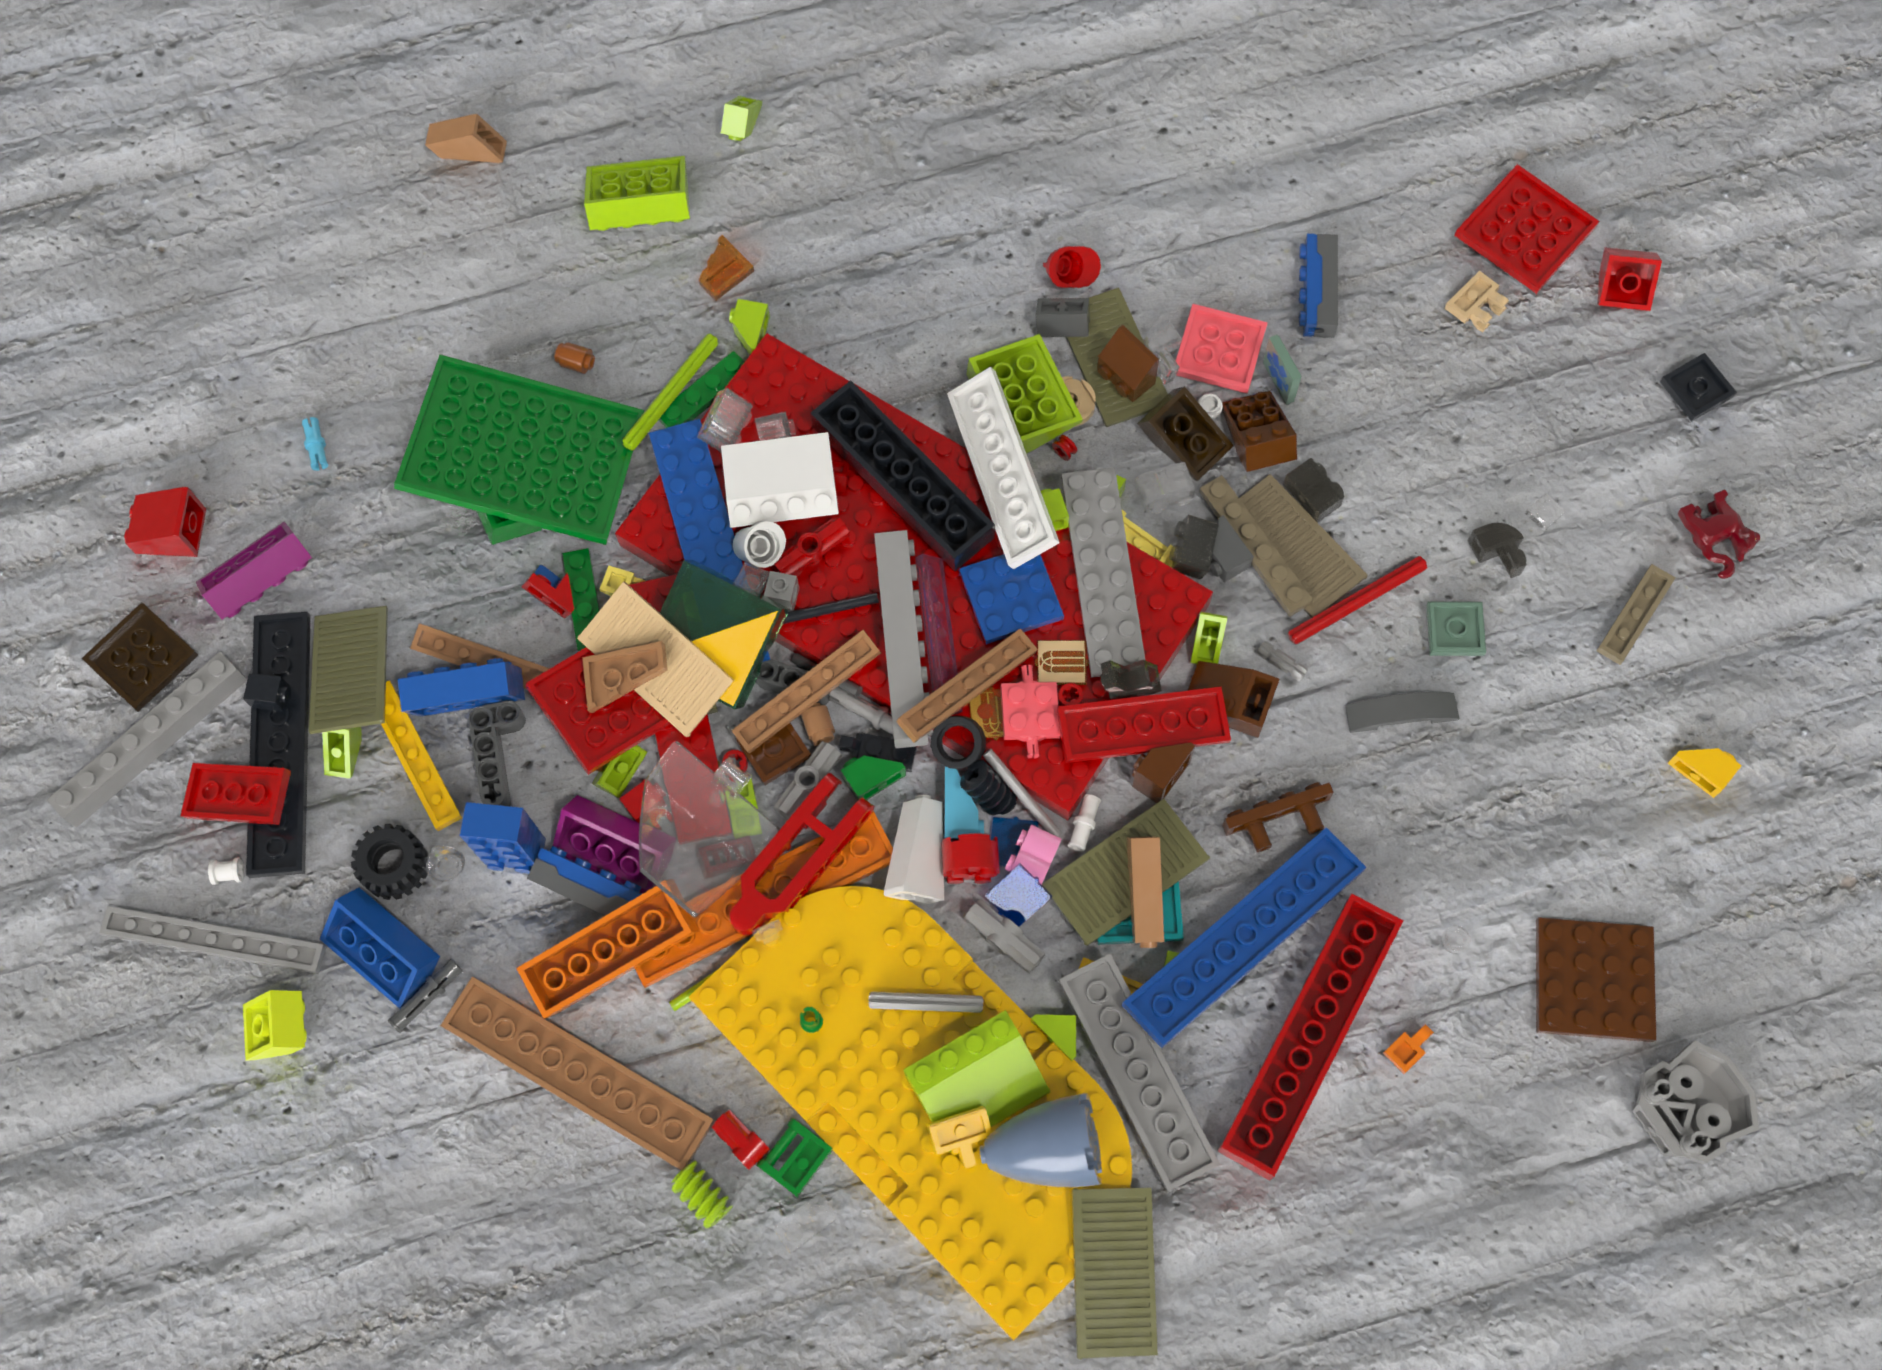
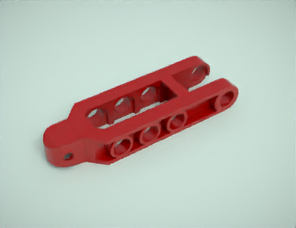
M831 773L824 776L741 875L742 897L730 912V921L736 932L741 935H751L766 920H771L778 913L789 912V909L794 908L868 820L875 806L863 797L860 798L834 830H831L816 817L826 807V801L838 785L842 784V781ZM810 827L825 839L824 842L777 898L768 899L756 890L755 886L768 871L771 873L775 862L785 850L789 851L791 849V843L800 832Z

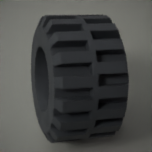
M385 824L384 829L378 825L373 827L374 832L369 833L366 831L363 834L365 836L364 840H357L355 845L358 849L352 850L351 854L355 861L351 862V868L356 871L353 873L356 879L373 895L381 896L386 900H390L391 896L396 900L402 899L403 893L407 896L413 894L411 889L413 887L419 889L422 885L419 882L420 879H426L428 874L424 870V868H429V861L426 859L428 853L423 847L424 845L411 831L406 830L400 825L394 827L392 824ZM395 849L403 850V861L396 871L386 875L378 874V863L385 853Z

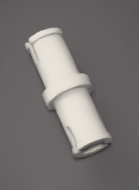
M1085 794L1079 815L1075 816L1073 821L1075 827L1068 847L1077 852L1085 851L1090 832L1094 830L1096 825L1094 819L1101 799L1094 795Z

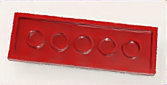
M1222 687L1057 707L1065 763L1149 753L1153 748L1192 743L1195 747L1229 743L1231 741Z

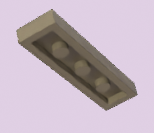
M1651 564L1596 651L1621 665L1676 577Z

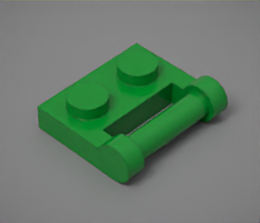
M791 1118L787 1123L788 1128L765 1159L761 1158L756 1166L798 1198L831 1154L833 1148L794 1118ZM799 1134L803 1137V1140L779 1171L776 1170L773 1166L796 1135Z

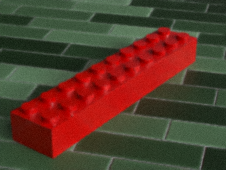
M1351 893L1217 1152L1269 1181L1275 1177L1404 920Z

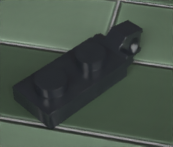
M857 733L856 738L841 735L839 743L840 751L852 753L851 758L856 757L859 759L862 756H869L900 762L905 766L906 772H912L917 746L895 748L894 739L865 733Z

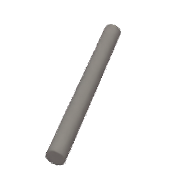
M991 748L988 749L982 756L1048 833L1059 837L1062 834L1059 828Z

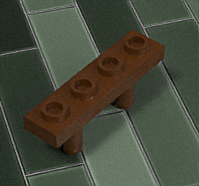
M1316 782L1305 787L1303 792L1295 794L1294 791L1282 794L1277 801L1271 803L1268 800L1261 801L1255 804L1251 810L1245 812L1242 809L1235 810L1227 815L1222 827L1226 836L1243 830L1248 831L1256 852H1263L1272 847L1263 824L1294 812H1300L1309 834L1323 830L1324 825L1315 806L1329 801L1334 791L1330 782L1323 785L1320 782Z

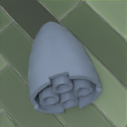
M1083 1093L1055 1099L1028 1109L1011 1118L985 1139L984 1145L980 1146L982 1164H987L990 1170L1005 1177L1035 1185L1050 1187L1101 1185V1178L1097 1175V1173H1102L1100 1146L1094 1119L1090 1116V1113H1093V1108L1089 1095Z

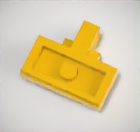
M984 1106L927 1124L936 1155L951 1151L953 1155L959 1154L961 1164L964 1165L965 1169L976 1165L972 1149L978 1147L977 1142L986 1139L992 1133Z

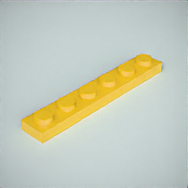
M390 680L387 681L385 723H381L435 829L440 831L463 817L408 713L401 712L400 697Z

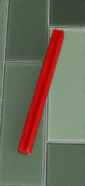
M1417 556L1289 630L1288 636L1290 641L1294 645H1298L1422 573L1428 568L1427 562L1421 556Z

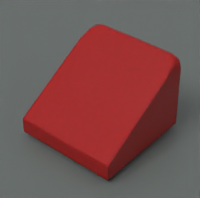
M832 459L836 492H846L851 465L847 461Z

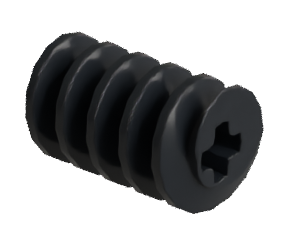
M984 760L974 762L961 777V788L988 815H1003L1014 809L1017 803V796Z

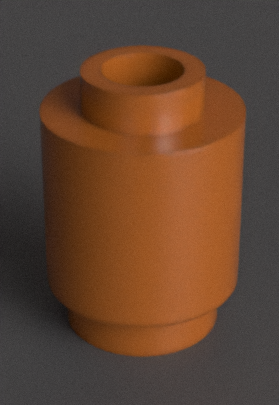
M566 342L565 344L560 343L557 346L554 360L563 368L585 374L593 368L595 356L589 348Z

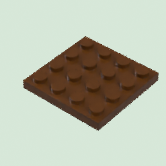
M1538 917L1536 919V1033L1644 1042L1656 1041L1654 927Z

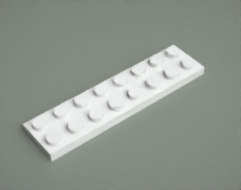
M989 367L948 392L947 395L992 521L995 524L1008 566L1015 569L1060 542L996 371Z

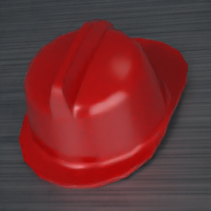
M1065 246L1054 250L1049 255L1047 262L1043 263V267L1046 268L1048 276L1056 286L1062 288H1082L1095 282L1100 273L1101 262L1097 252L1092 248Z

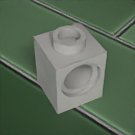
M770 571L764 592L767 608L785 612L794 611L799 592L797 576Z

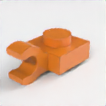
M1426 1024L1412 1038L1404 1032L1383 1054L1405 1074L1426 1053L1420 1046L1434 1032Z

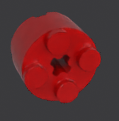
M973 833L958 835V841L951 842V837L943 839V876L947 878V883L961 884L964 880L974 879L976 884L990 883L991 877H995L1000 873L998 838L994 837L990 840V835Z

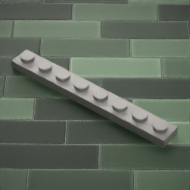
M107 906L99 931L101 935L315 974L320 972L326 946L319 943Z

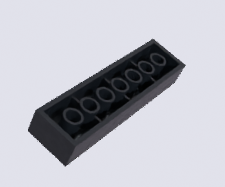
M851 380L810 413L813 428L818 433L828 432L830 445L954 571L959 569L995 538V524Z

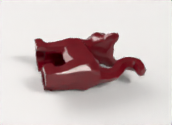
M1724 489L1713 495L1714 501L1707 504L1708 512L1711 513V516L1703 519L1700 515L1702 512L1701 508L1694 506L1692 503L1680 508L1678 516L1685 528L1692 534L1693 543L1702 550L1703 555L1711 562L1724 565V569L1718 573V577L1721 579L1729 578L1735 573V564L1727 555L1715 553L1712 547L1726 539H1730L1737 559L1741 562L1744 560V555L1751 551L1760 540V534L1745 527L1740 515L1726 502L1728 493Z

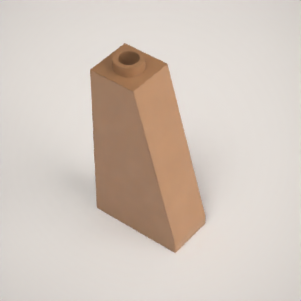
M1126 837L1133 942L1140 943V948H1156L1157 942H1164L1160 837Z

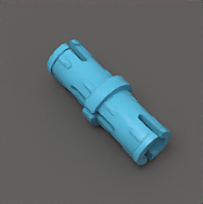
M310 417V425L308 419L305 418L302 421L306 437L304 446L309 452L311 469L319 471V463L322 466V470L328 467L324 451L326 443L324 438L321 437L319 419Z

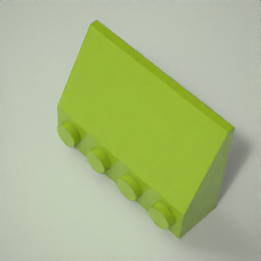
M685 156L587 166L584 205L589 229L605 231L614 227L631 228L641 224L656 225L660 222H681L685 219H690Z
M1040 334L968 359L966 375L969 380L989 367L996 371L1026 453L1037 449L1083 421Z
M1006 1010L904 1069L905 1077L931 1122L984 1106L990 1126L992 1127L1050 1093L1049 1087Z

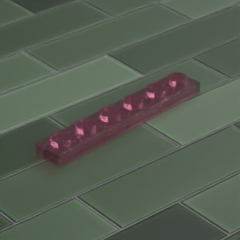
M921 554L915 559L933 693L958 675L943 559ZM962 708L955 712L953 715H957L963 712Z

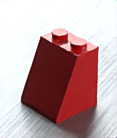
M189 487L135 495L134 504L131 505L129 511L131 518L129 528L126 529L124 534L125 544L135 554L197 557L207 509Z

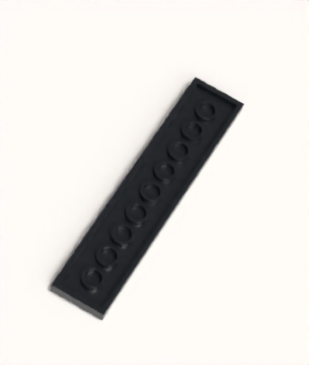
M308 612L254 616L252 674L281 676L290 685L291 696L289 702L285 704L284 711L251 707L249 766L286 768L291 773L280 824L248 823L246 876L249 878L305 874L311 615Z

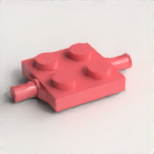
M1027 665L1021 666V682L1002 683L1000 686L1004 740L1018 739L1027 742V757L1032 758L1034 755V758L1039 757V741L1059 738L1061 735L1057 715V683L1033 681V666L1028 665L1027 667Z

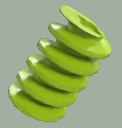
M695 1160L683 1168L672 1180L671 1183H674L672 1191L674 1193L682 1191L679 1199L682 1202L689 1201L687 1208L690 1211L698 1209L695 1217L698 1220L705 1218L703 1226L707 1229L717 1224L732 1209L733 1205L725 1206L729 1199L727 1195L720 1199L717 1197L721 1191L720 1187L713 1190L710 1189L713 1182L712 1178L705 1181L702 1180L706 1172L704 1169L696 1173L694 1172L698 1164Z

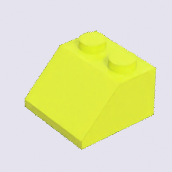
M269 990L243 1004L245 1061L289 1055L305 1048L307 1033L304 1029L303 1015L305 1003L302 1000V991Z

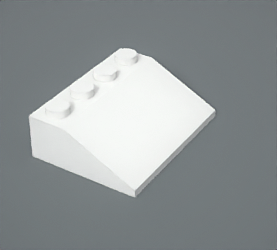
M828 432L721 446L730 528L754 525L762 521L779 522L839 514Z

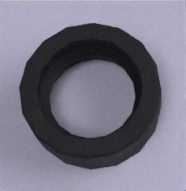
M951 716L934 728L931 734L930 747L933 756L940 764L951 769H964L981 759L986 749V737L982 727L975 720L966 716ZM954 726L967 728L974 738L972 752L962 759L950 757L944 751L942 745L945 732Z

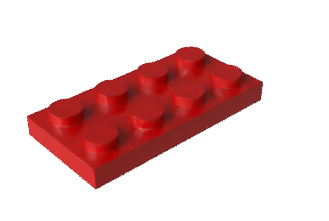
M192 763L180 816L187 819L279 825L291 771L286 768Z

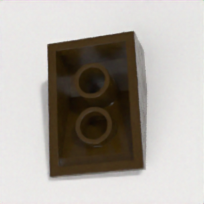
M1185 386L1173 389L1137 423L1153 444L1195 481H1198L1234 447Z

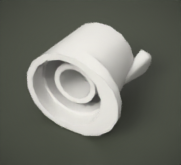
M762 521L751 527L743 528L736 533L733 539L734 553L742 561L763 568L772 566L779 560L785 549L786 538L784 531L779 525L769 521Z

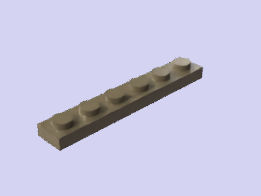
M1221 475L1202 486L1199 493L1218 519L1223 515L1249 549L1254 556L1252 566L1288 616L1291 617L1311 605L1313 602L1312 597L1225 478Z

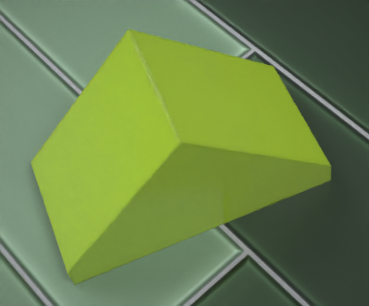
M1200 612L1191 663L1198 664V661L1218 664L1228 616Z
M1035 1014L1031 1018L1032 1024L1034 1026L1037 1025L1046 1034L1047 1039L1051 1043L1053 1042L1071 1061L1075 1060L1076 1015Z

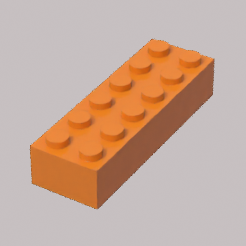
M664 881L516 969L543 1019L560 1013L700 930L673 882Z

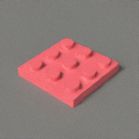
M1192 304L1172 375L1248 394L1268 322Z

